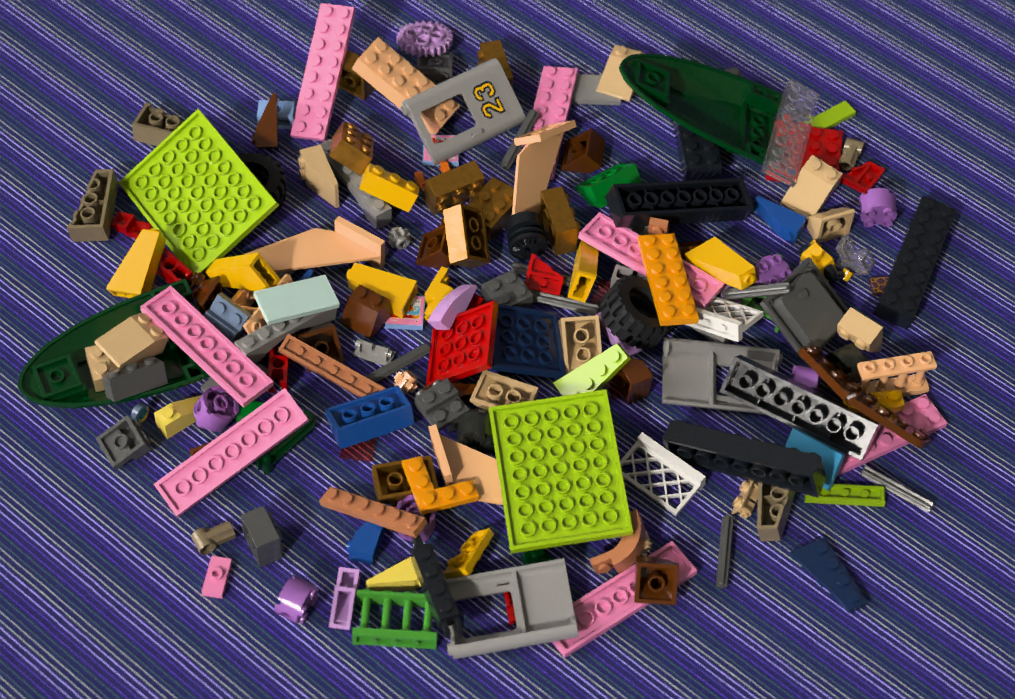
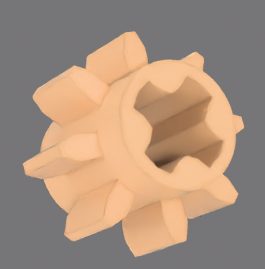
M408 370L403 373L399 371L394 377L396 382L394 386L398 385L403 394L409 391L413 393L418 387L416 385L417 377Z

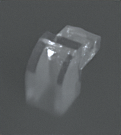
M842 236L836 247L839 254L836 263L842 269L844 267L848 268V271L853 272L854 275H869L875 264L870 250L856 249L850 236Z

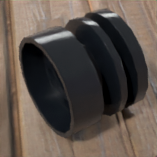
M524 211L516 213L506 220L505 231L509 252L514 258L528 260L531 258V254L539 257L545 253L548 248L543 220L539 214Z

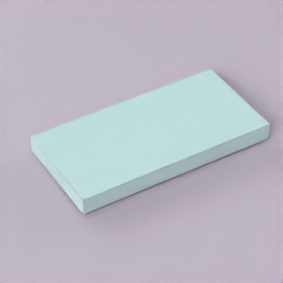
M326 275L254 291L255 300L267 325L336 309L340 306Z

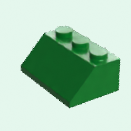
M617 163L574 187L590 206L602 208L608 205L605 196L613 184L643 182L635 163Z

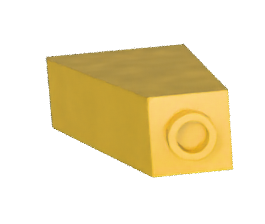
M154 228L150 230L142 229L107 285L106 290L113 296L130 299L151 291L166 243V238L161 234L160 230Z
M716 237L685 253L686 262L727 285L743 290L757 282L755 267Z
M581 240L576 251L567 297L585 303L597 276L599 250Z
M259 252L215 259L206 271L210 278L221 277L222 287L249 291L275 287L281 280Z
M354 262L351 269H348L346 274L350 289L354 291L360 284L390 299L393 314L402 319L418 293L417 281Z

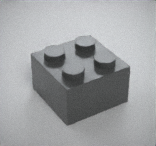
M514 269L481 284V297L484 298V303L494 300L502 305L532 309L533 294Z
M264 506L242 514L243 535L259 568L282 559L281 550H284L281 540L283 538L279 528L275 529L273 526L274 519L271 512L267 513Z

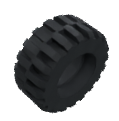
M249 152V154H238L279 204L269 214L273 216L278 212L277 209H281L284 205L283 202L286 200V180L283 168H281V165L276 160L274 161V158L266 157L263 153L254 154V152Z
M635 275L623 276L602 297L600 304L602 320H605L606 327L611 330L614 336L616 335L619 338L618 340L622 343L626 342L630 347L636 346L637 349L652 348L673 328V325L660 326L648 280H645L644 277H635Z

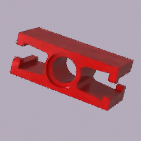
M164 247L156 273L168 284L180 281L182 279L179 277H182L183 279L186 278L188 285L191 286L192 271Z
M277 344L269 351L267 376L273 381L279 380L282 390L285 388L288 391L290 358L285 355H277ZM272 386L268 389V393H275L276 388Z

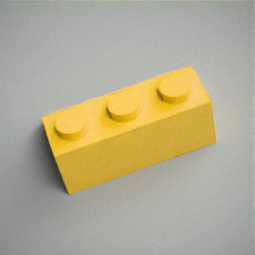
M371 163L362 172L359 186L360 190L408 213L419 195L420 188L414 182L406 181L398 174L390 173L381 166Z

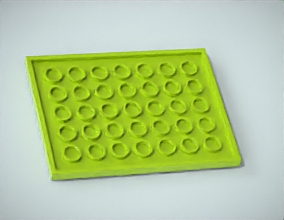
M199 109L190 115L118 182L153 228L161 231V234L166 238L167 246L192 271L193 275L195 272L199 273L204 270L203 274H205L215 259L223 258L279 206L267 189Z
M607 389L488 407L511 554L633 535Z

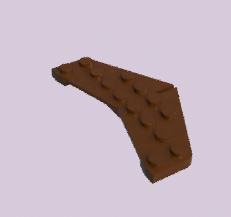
M815 345L801 347L798 354L844 401L849 400L847 404L917 448H925L931 444L933 440L929 438L930 434L922 428L918 430L905 419L895 414L891 408L879 403L878 398L873 394L865 393L859 383L848 378L845 372L838 369L822 355L823 351Z

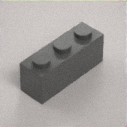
M148 357L143 362L130 363L125 368L112 369L107 374L102 375L106 397L113 402L168 384L164 362L156 357Z

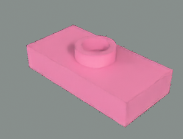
M211 556L202 588V596L223 599L232 566V559Z

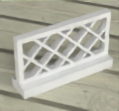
M715 297L708 305L710 307H706L705 310L696 306L699 317L698 324L685 325L739 342L743 339V332L763 317V311Z
M643 432L637 437V442L620 460L621 468L623 465L628 464L633 466V473L622 472L623 479L675 516L681 512L696 492L705 485L706 476ZM639 448L645 453V458L634 459L633 454ZM646 462L647 471H635V464ZM649 462H659L661 469L650 470ZM673 472L676 474L677 480L665 482L664 473ZM662 473L663 482L651 483L650 475ZM648 475L649 484H639L636 476ZM689 483L693 486L690 492L681 493L680 484ZM678 485L679 493L667 494L666 486ZM664 486L665 495L656 496L653 493V487ZM680 497V504L676 509L669 505L668 499Z

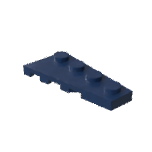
M826 537L790 552L789 556L794 561L797 560L802 565L801 568L806 573H810L821 587H825L831 593L830 596L848 613L867 606L868 601Z

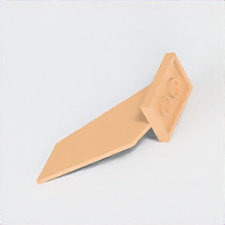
M575 120L549 124L514 139L515 146L526 144V146L517 155L512 215L524 211L539 214L541 191L547 189L565 131L576 127Z
M340 216L335 219V231L313 228L245 253L259 252L275 273L367 261L379 269L385 265V241Z
M436 424L428 426L432 446L445 486L473 480L480 502L503 505L496 459L440 435Z

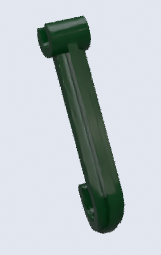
M302 411L309 421L280 442L268 454H263L257 459L258 471L263 468L264 475L270 474L272 466L316 427V418L311 412Z

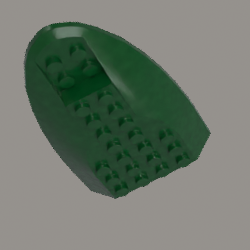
M641 53L627 56L620 63L619 70L627 85L653 108L696 135L724 148L728 152L771 169L778 170L780 167V154L773 152L775 114L782 106V93L722 69L679 57Z
M186 278L115 304L70 327L49 341L23 367L18 381V389L21 395L37 405L77 409L129 402L171 391L209 378L210 376L169 338L163 353L153 356L164 362L168 384L113 402L106 397L105 390L95 391L86 359V347L95 346L96 339L130 316L142 313L140 306L170 285L197 310Z

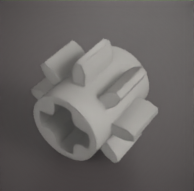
M395 227L389 232L388 243L392 248L404 249L410 244L411 238L409 236L411 234L407 228Z

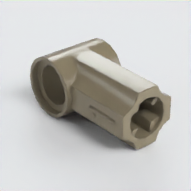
M847 137L843 154L839 160L840 168L843 171L848 172L854 168L858 157L860 158L865 142Z
M227 521L210 529H197L192 533L191 538L200 555H207L213 552L216 546L236 538L231 523Z

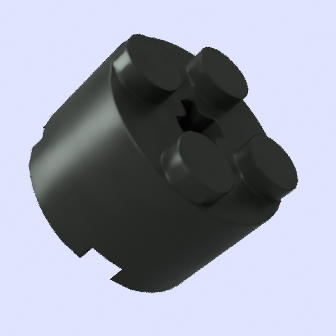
M853 343L845 345L825 356L838 369L845 372L848 378L855 382L862 380L857 364L869 361Z
M477 411L463 414L458 424L457 442L481 453L494 451L490 415L486 413V416L479 415L480 412Z

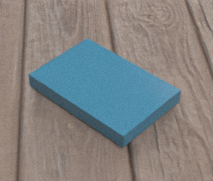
M796 427L792 428L785 447L796 448L807 453L814 452L821 456L827 477L823 488L827 491L831 490L846 454Z

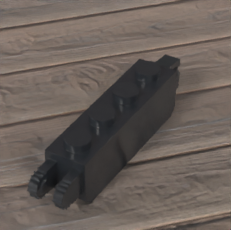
M420 534L417 538L412 537V545L414 547L410 549L412 565L438 629H442L446 639L451 637V631L448 626L454 625L458 635L463 634V628L459 620V611L431 543L424 544Z

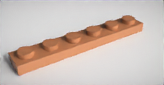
M287 334L278 349L279 353L359 398L386 389L290 334Z
M331 486L319 500L323 507L417 538L427 524L425 517Z

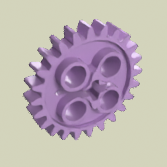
M424 20L422 23L415 21V24L409 23V26L404 25V28H400V32H397L398 47H401V51L406 50V54L411 53V56L418 54V57L424 55L427 58L428 55L434 57V54L441 55V52L446 53V49L450 50L453 42L451 30H448V27H444V24L438 25V22L432 24L431 21L425 23Z

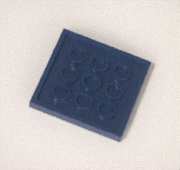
M498 304L492 370L556 379L565 376L566 370L557 312Z

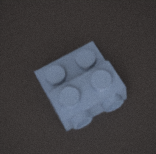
M219 293L210 309L205 311L203 316L234 344L244 329L243 325L252 314L223 293Z

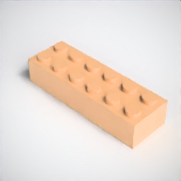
M379 37L365 50L352 67L356 73L400 110L402 101L435 86L432 81ZM452 98L421 112V117L429 134L436 135L460 107Z

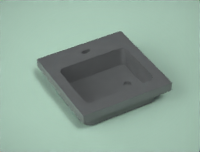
M808 257L781 282L791 284L792 291L789 294L767 296L759 303L797 354L802 346L815 345L822 349L835 336L837 324L849 310L810 257Z

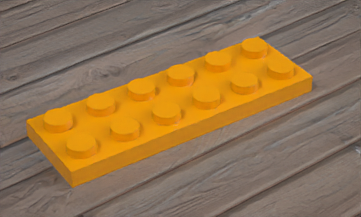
M675 234L639 235L637 242L660 326L698 324V313Z

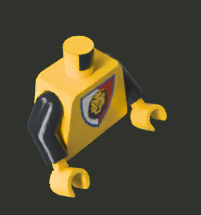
M816 239L800 247V263L810 257L828 283L838 280L848 282L854 274L848 271L849 269L846 267L842 271H837L834 259L821 248L822 245L818 244Z

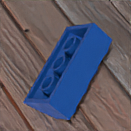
M398 385L324 409L334 439L340 449L414 425L412 406Z

